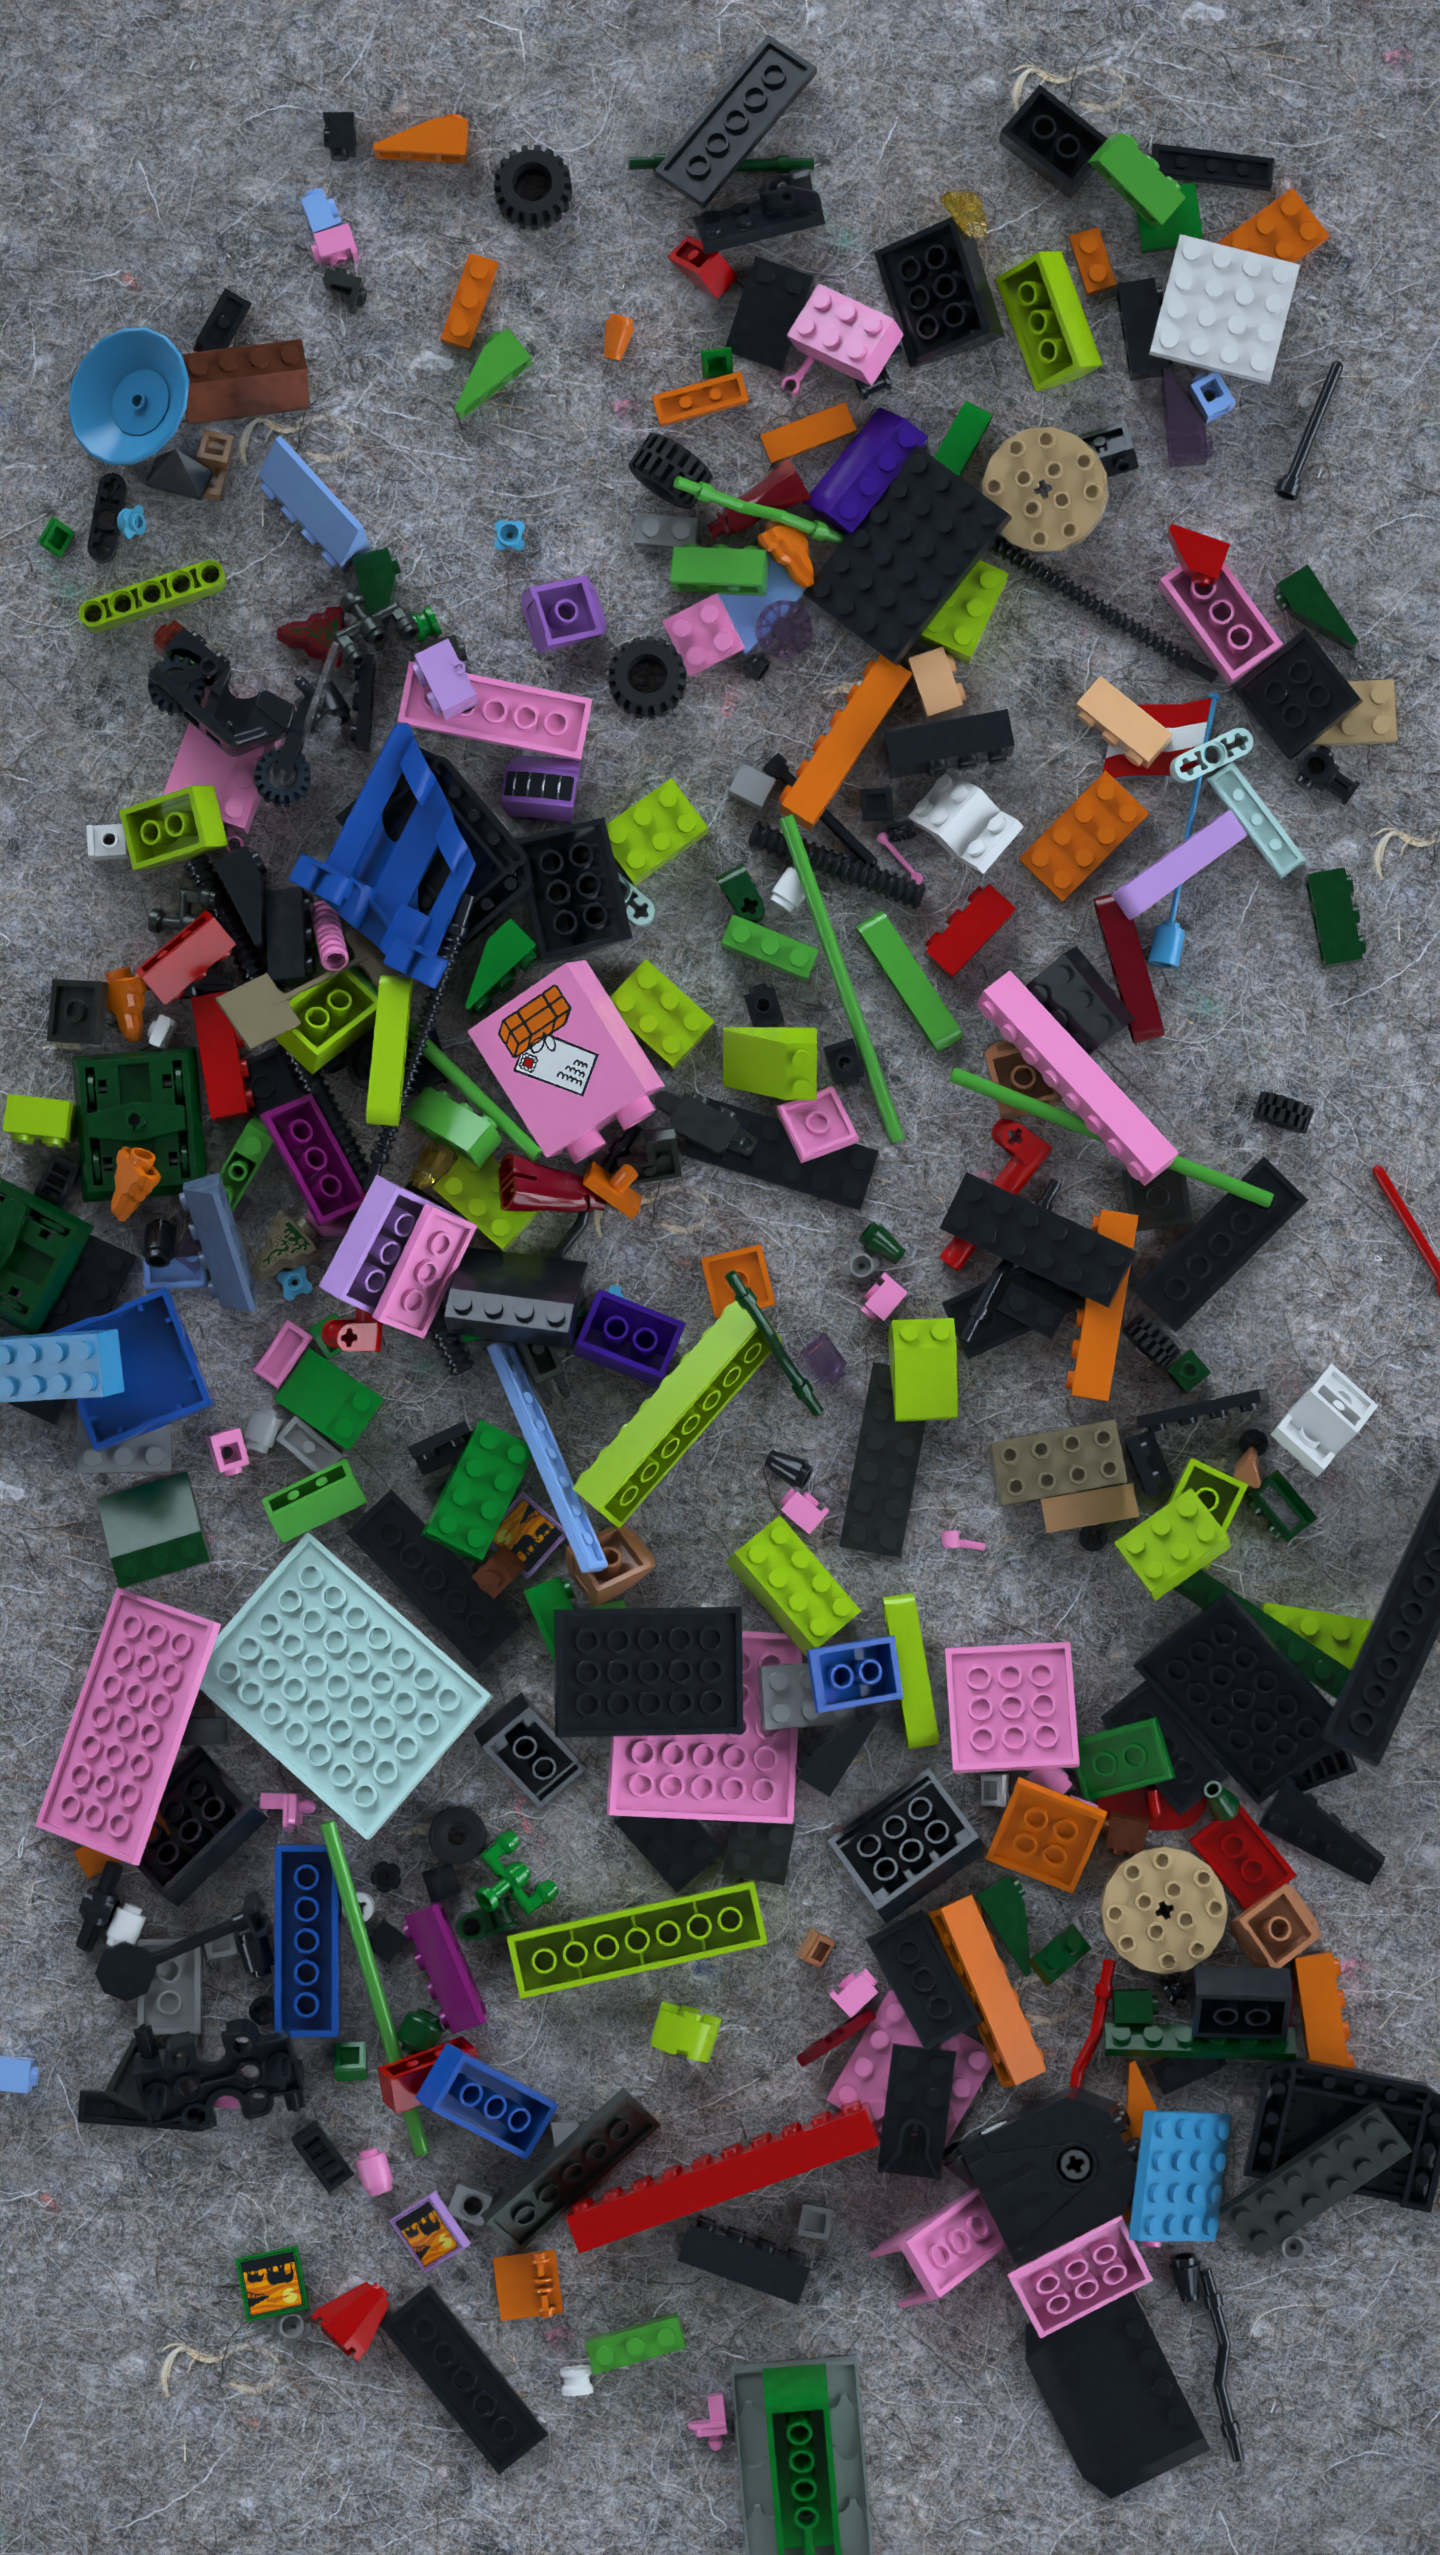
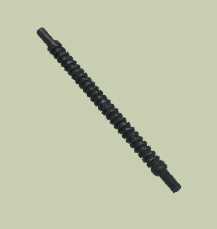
M998 535L988 548V552L991 550L995 551V556L1002 555L1003 561L1009 559L1010 565L1017 564L1018 570L1021 568L1025 569L1026 575L1032 573L1033 579L1038 577L1041 584L1046 582L1048 588L1054 587L1055 593L1061 591L1063 593L1062 597L1069 596L1070 602L1077 601L1078 607L1084 605L1085 611L1092 610L1093 616L1099 614L1101 621L1107 619V624H1115L1116 630L1122 628L1123 634L1128 632L1131 634V639L1134 637L1138 638L1139 644L1145 642L1146 648L1151 646L1154 653L1159 651L1161 652V657H1169L1168 662L1175 661V666L1181 670L1187 668L1211 684L1216 679L1218 673L1194 659L1191 652L1186 649L1183 651L1179 650V645L1172 646L1171 640L1166 642L1164 641V636H1156L1157 631L1151 633L1148 626L1146 628L1142 627V622L1136 624L1134 617L1128 619L1126 617L1127 613H1119V608L1113 610L1111 603L1105 605L1104 599L1100 601L1096 599V594L1090 596L1089 590L1082 591V586H1074L1073 580L1067 582V577H1059L1058 571L1052 573L1051 567L1044 568V563L1038 564L1035 557L1030 559L1029 553L1023 555L1021 548L1015 550L1013 544H1006V539L1000 541Z
M463 894L455 921L450 923L447 933L450 935L449 938L446 937L444 939L447 942L446 946H442L444 953L439 955V957L448 960L449 963L436 989H427V992L430 993L429 997L424 998L427 1003L425 1006H421L424 1012L418 1015L421 1021L420 1023H415L418 1029L412 1032L415 1035V1038L410 1040L412 1047L407 1048L409 1055L406 1056L400 1116L405 1115L402 1109L408 1107L405 1101L411 1098L408 1095L409 1090L412 1091L414 1089L411 1083L416 1082L414 1075L419 1073L417 1066L422 1065L420 1058L425 1056L423 1049L428 1048L426 1040L431 1039L429 1032L434 1031L431 1025L437 1022L434 1016L440 1013L437 1010L438 1006L443 1005L440 999L446 996L443 990L448 989L446 982L451 980L449 973L454 972L452 964L457 963L455 956L460 954L458 947L463 946L461 939L466 938L468 932L466 924L476 897ZM380 1125L383 1131L377 1134L380 1140L375 1141L377 1148L372 1149L370 1154L372 1162L362 1189L363 1191L368 1192L376 1175L380 1176L384 1164H388L390 1159L388 1151L393 1149L391 1142L396 1141L394 1133L399 1132L397 1126Z

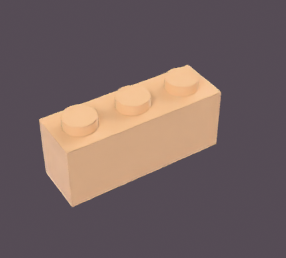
M1099 676L1076 703V712L1079 713L1077 715L1078 719L1089 728L1094 725L1102 732L1101 737L1113 747L1116 745L1120 746L1126 751V758L1138 767L1142 764L1148 769L1171 742L1172 733L1102 676Z

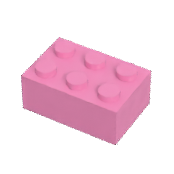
M818 283L789 330L787 337L798 352L873 386L904 334L894 318Z

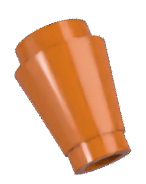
M610 314L609 321H605L604 358L621 362L635 330V327H633L634 319Z

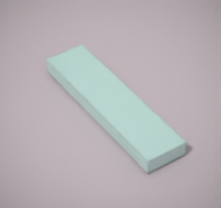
M1233 761L1207 779L1208 784L1226 808L1233 812L1248 834L1249 839L1280 880L1306 861L1305 857Z

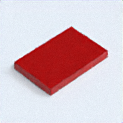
M1240 1803L1239 1811L1233 1819L1229 1821L1213 1819L1188 1840L1244 1911L1297 1876Z

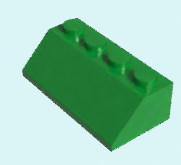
M560 1576L523 1591L553 1662L554 1609H574L570 1599L575 1598L569 1581L562 1582Z

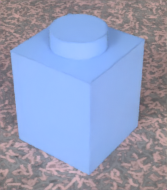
M0 2055V2091L29 2093L32 2091V2086H37L39 2079V2067H34L35 2059Z

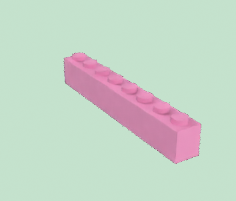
M1008 971L983 991L976 1003L982 1015L986 1019L993 1021L1000 1029L1004 1039L1017 1047L1023 1059L1041 1073L1045 1083L1049 1087L1054 1088L1063 1097L1066 1106L1070 1110L1076 1111L1084 1120L1088 1130L1100 1137L1106 1144L1107 1150L1124 1163L1129 1174L1134 1179L1139 1180L1146 1186L1173 1163L1179 1152L1011 971Z

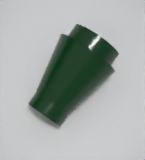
M874 1221L866 1227L858 1239L863 1244V1249L889 1260L894 1265L899 1262L906 1252V1249L894 1239L882 1224L878 1225Z
M1218 1781L1207 1783L1204 1787V1794L1207 1798L1210 1814L1215 1819L1221 1821L1233 1819L1239 1811L1237 1796L1224 1788Z

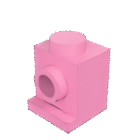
M349 223L314 233L316 244L311 245V249L316 263L322 262L323 265L337 266L345 263L347 258L352 256L354 262L360 261Z
M885 1272L880 1277L883 1284L879 1286L875 1283L864 1295V1298L868 1301L860 1310L872 1322L879 1319L883 1323L908 1294L906 1290Z
M233 1427L204 1436L215 1472H224L225 1477L243 1472L241 1466L250 1464L240 1428ZM224 1447H228L231 1451V1455L227 1459H224L221 1454V1450Z
M793 1488L780 1501L784 1505L781 1512L808 1535L830 1511L826 1507L820 1511L816 1508L820 1502L807 1491L801 1495Z
M865 1968L856 1976L851 1972L838 1984L841 1990L837 1993L832 1989L829 1995L852 2018L878 1993V1990L875 1988L878 1981Z

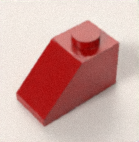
M689 235L667 256L700 290L716 299L726 293L731 284L738 278L718 251L705 254L701 242Z
M1171 523L1167 538L1185 575L1192 577L1191 581L1198 585H1215L1230 544Z

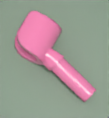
M807 357L794 376H787L783 379L782 389L786 387L788 382L794 381L797 386L791 395H797L801 390L800 381L814 360L811 357Z
M226 827L227 842L229 843L232 838H237L242 848L244 846L243 839L236 834L234 829ZM228 844V846H226L225 848L227 851L231 852V849Z
M958 1530L941 1532L942 1545L945 1548L985 1550V1543L959 1540Z

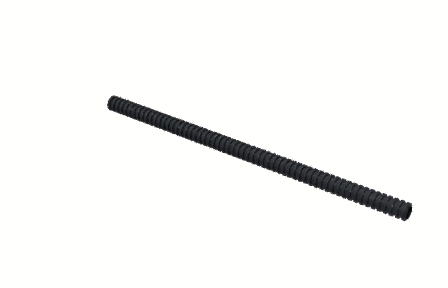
M199 855L189 860L185 864L184 869L190 872L188 877L190 880H194V888L201 890L204 887H212L215 890H220L221 901L217 909H206V911L212 914L236 943L232 948L230 956H234L233 963L239 966L238 972L243 973L242 980L249 982L265 974L268 968L266 965H262L263 958L257 956L259 951L257 948H253L254 942L249 940V932L244 931L246 926L244 923H240V915L235 914L237 909L235 906H231L232 899L226 897L228 892L226 889H222L223 882L217 879L218 873L213 872L214 865L208 862L210 860L209 856ZM279 1043V1050L284 1051L282 1054L283 1058L288 1059L287 1066L292 1067V1075L297 1076L296 1083L302 1086L300 1088L301 1092H305L306 1095L312 1093L363 1189L371 1164L365 1161V1153L361 1154L360 1150L362 1147L356 1144L357 1137L351 1135L353 1130L347 1127L349 1122L347 1119H343V1111L338 1110L340 1105L338 1102H334V1094L329 1093L331 1088L329 1085H325L326 1078L320 1076L321 1069L312 1075ZM442 1301L428 1329V1333H432L431 1340L437 1343L435 1346L436 1350H441L440 1357L441 1359L445 1358L446 1362L444 1365L450 1368V1376H457L472 1368L475 1362L469 1359V1351L465 1352L464 1347L466 1345L464 1342H460V1334L448 1333L444 1318L445 1308L441 1306L443 1304Z

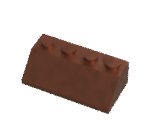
M302 339L182 354L189 377L187 409L185 411L187 425L305 410L310 407L307 365Z

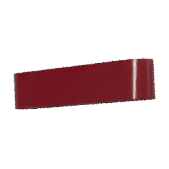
M1111 894L1093 898L1120 1000L1135 1017L1128 1024L1133 1043L1137 1044L1163 1037L1165 1035L1163 1023L1134 920H1128Z

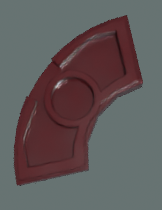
M871 2008L860 2012L829 2034L815 2041L798 2054L796 2059L802 2067L806 2066L853 2036L877 2017Z

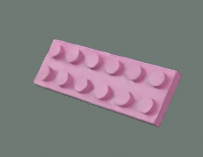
M409 661L397 723H408L413 728L581 761L593 699L468 674V679L477 695L479 704L445 720L442 713L436 715L426 695L431 692L428 685L422 687L414 673L412 666L417 663Z

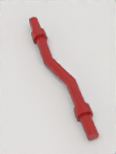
M1105 1958L1103 1960L1100 1981L1096 1983L1094 1990L1096 2002L1090 2033L1072 2068L1069 2088L1072 2086L1082 2088L1085 2070L1102 2037L1108 2001L1113 1997L1114 1986L1111 1985L1116 1964L1115 1960Z

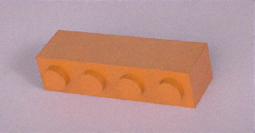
M1330 1951L1295 1956L1292 1959L1296 1980L1306 2059L1355 2069L1352 2052L1347 2053L1345 2040L1350 2039L1348 2021H1342L1341 2008H1345L1346 2004L1343 1989H1338L1336 1977L1341 1976L1338 1957L1333 1958V1953Z

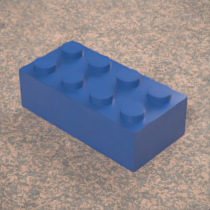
M448 2042L415 2099L431 2111L525 2160H528L559 2104L542 2092Z

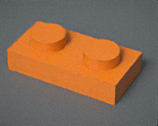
M1099 227L1069 235L1070 246L1086 297L1116 288L1117 284Z

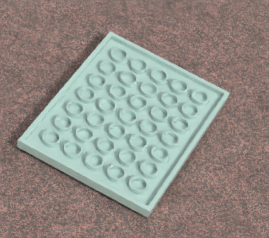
M309 1532L304 1535L217 1636L199 1688L366 1840H370L493 1698L492 1694Z

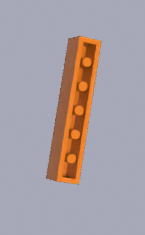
M880 655L877 661L873 659L869 661L862 672L865 679L860 686L853 685L845 698L849 703L843 711L838 709L828 724L832 727L827 736L823 734L819 736L812 747L815 754L810 761L803 760L795 773L799 778L793 787L788 784L778 799L782 802L779 810L781 814L785 816L793 814L796 823L811 832L910 683L912 672L899 664L897 666L894 665L883 655Z
M1101 1209L1099 1216H1093L1091 1230L1133 1249L1139 1215ZM1130 1267L1110 1309L1086 1297L1084 1309L1078 1308L1075 1327H1080L1079 1340L1073 1339L1070 1358H1075L1074 1371L1068 1370L1065 1389H1071L1069 1397L1106 1403L1109 1401Z
M971 1894L929 1911V1916L942 1947L982 2020V2023L976 2025L1002 2088L1016 2086L1047 2071L1044 2065V2055L1041 2049L1036 2046L1032 2037L1031 2024L1024 2017L1019 2006V1996L1016 1990L1011 1987L1007 1978L1006 1965L998 1957L994 1947V1937L984 1924L980 1904L974 1900Z

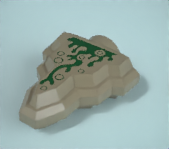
M281 1209L271 1221L273 1228L265 1236L266 1247L257 1255L251 1273L258 1280L276 1276L284 1268L296 1269L304 1263L312 1265L324 1256L313 1241L318 1236V1233L302 1216L295 1222Z

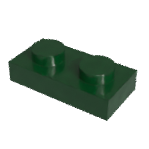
M1072 1923L1065 1927L1027 1962L1045 1986H1048L1092 1948Z

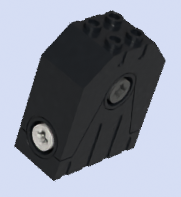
M1072 2086L967 2135L959 2146V2150L1015 2264L1124 2214L1135 2188L1141 2140L1138 2136L1133 2137L1128 2127L1132 2125L1130 2117L1124 2107L1119 2108L1116 2101Z

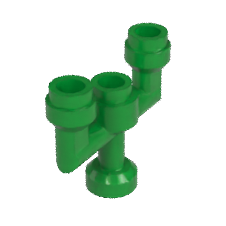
M511 1830L499 1834L495 1838V1843L480 1854V1857L500 1881L491 1888L481 1887L475 1892V1898L485 1911L492 1912L498 1907V1898L509 1891L523 1912L529 1916L542 1904H550L559 1894V1890L553 1881L547 1879L535 1886L534 1893L529 1897L525 1894L522 1887L528 1883V1878L531 1875L528 1867L522 1862L511 1863L505 1868L499 1860L504 1854L510 1855L520 1844L518 1836Z

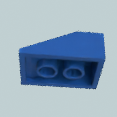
M877 1636L806 1650L816 1713L903 1698L894 1636Z

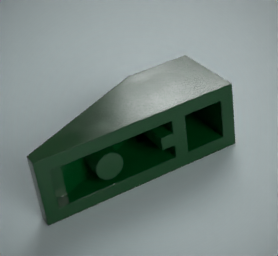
M387 547L352 556L360 591L365 598L364 606L367 613L371 616L375 612L393 604L398 584L395 574L401 573L397 555L390 556ZM389 620L383 622L384 626L386 627V634L389 625ZM385 640L375 645L377 652L383 650Z
M1308 564L1276 584L1273 590L1275 593L1273 598L1281 611L1286 610L1292 618L1349 651L1356 647L1359 642Z
M1005 1875L975 1893L1023 1975L1027 1977L1031 1974V1967L1027 1962L1030 1959L1026 1907L1021 1897L1026 1892L1017 1877L1011 1880L1009 1875Z

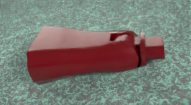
M790 458L776 467L757 486L738 497V499L780 510L812 499ZM725 507L723 514H720V512L716 513L718 518L706 525L715 539L724 533L732 535L742 532L763 518L739 513Z
M511 1153L505 1155L498 1169L501 1210L517 1212L557 1211L567 1213L584 1211L589 1213L593 1209L603 1211L606 1207V1201L583 1185L584 1177L578 1174L550 1168Z

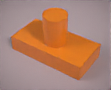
M592 1161L585 1169L583 1185L631 1220L640 1212L642 1196L629 1187L638 1177L637 1171L629 1164H624L612 1175Z

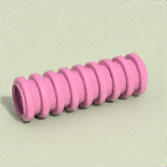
M318 901L314 904V914L311 915L321 963L329 971H338L343 969L349 961L339 914L325 901Z

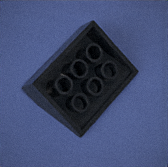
M952 216L874 252L895 321L904 334L901 341L910 368L979 348L1005 336L968 220Z
M605 817L516 839L528 855L535 887L526 895L541 960L545 964L575 958L633 939Z
M467 1247L457 1268L448 1296L444 1315L448 1333L572 1349L588 1262Z
M199 1746L170 1774L158 1808L162 1819L166 1822L172 1834L167 1836L164 1827L154 1821L153 1826H157L158 1834L154 1840L146 1843L147 1847L144 1849L137 1868L162 1897L179 1907L269 1818L215 1760Z
M929 1767L827 1840L886 1924L988 1851L980 1836Z

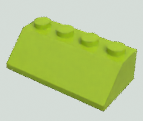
M1062 251L1037 252L995 278L1036 392H1042L1082 378L1103 365Z

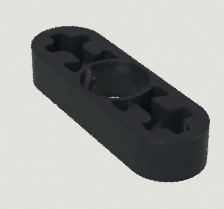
M108 473L99 481L87 549L92 559L102 564L112 561L117 554L120 537L117 517L119 512L125 508L128 493L125 480L117 473ZM113 481H116L118 487L121 488L120 491H115L113 496L114 503H119L118 507L111 503H102V500L109 502L110 493L105 487L111 486ZM106 510H111L116 514V521L111 526H103L99 522L100 514ZM97 530L107 533L105 542L110 550L104 551L103 555H99L98 551L94 548L101 545L103 537L101 533L96 534Z

